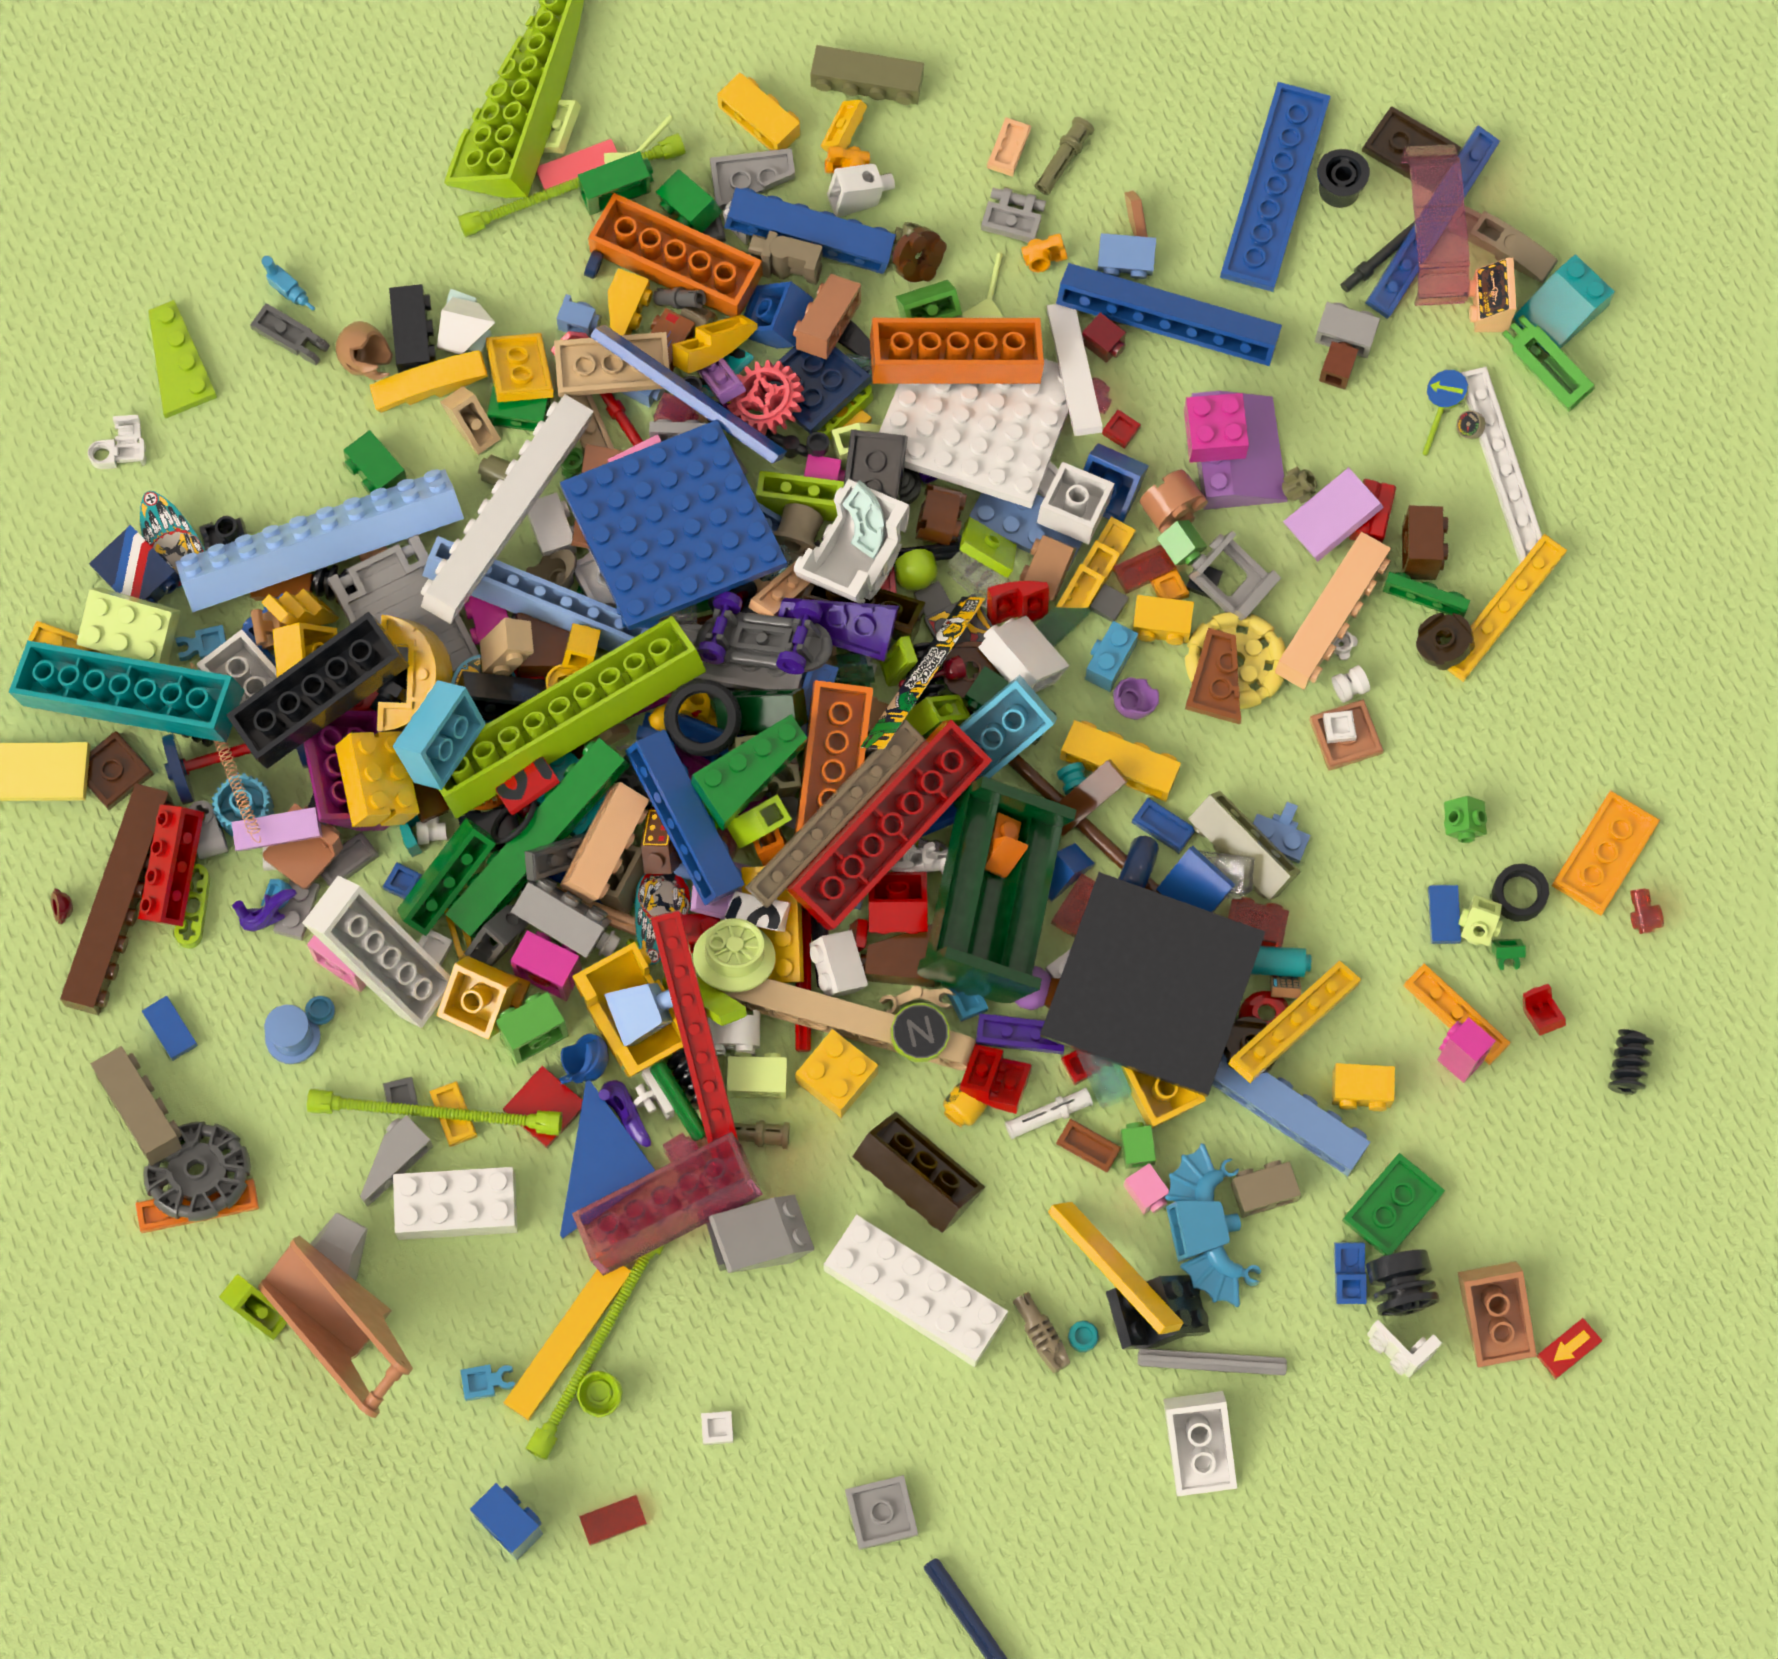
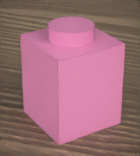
M1150 1163L1125 1179L1123 1186L1143 1214L1150 1210L1156 1213L1167 1205L1165 1196L1169 1190Z

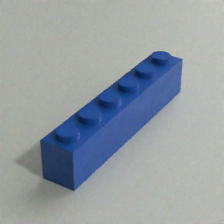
M737 187L733 193L724 225L726 229L750 236L754 234L767 238L769 231L778 233V237L785 236L822 246V253L825 258L884 274L888 266L896 235L882 227H869L855 219H842L828 211L818 212L804 204H791L784 202L777 196L767 197L757 194L750 188L740 189Z
M665 729L632 744L625 752L704 905L706 906L731 895L744 886L740 870L734 865L726 843L721 840L715 828L713 818L707 813L702 799L692 786L688 769L681 762L675 751L674 742L668 737Z

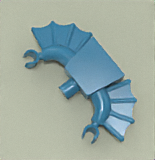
M1201 1143L1194 1153L1189 1155L1183 1154L1178 1169L1169 1174L1170 1189L1165 1199L1175 1201L1168 1205L1166 1209L1178 1262L1191 1259L1182 1263L1180 1268L1190 1276L1194 1289L1197 1288L1205 1291L1214 1303L1217 1301H1227L1235 1307H1239L1238 1278L1244 1277L1247 1285L1256 1286L1260 1281L1251 1279L1248 1273L1260 1274L1261 1269L1256 1265H1251L1245 1269L1242 1265L1230 1260L1223 1246L1230 1243L1229 1232L1240 1230V1217L1237 1213L1224 1215L1222 1203L1214 1201L1215 1187L1223 1181L1224 1177L1236 1175L1239 1168L1232 1173H1228L1225 1170V1165L1233 1159H1227L1221 1163L1219 1170L1214 1169L1206 1146Z

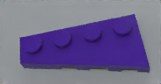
M784 598L781 601L779 617L794 619L793 609L796 602L802 600L813 602L823 610L818 624L827 630L831 636L833 646L881 661H885L887 658L899 606Z

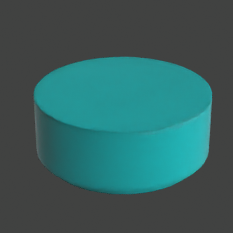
M1079 1321L1069 1330V1344L1078 1352L1091 1351L1098 1342V1330L1088 1321Z

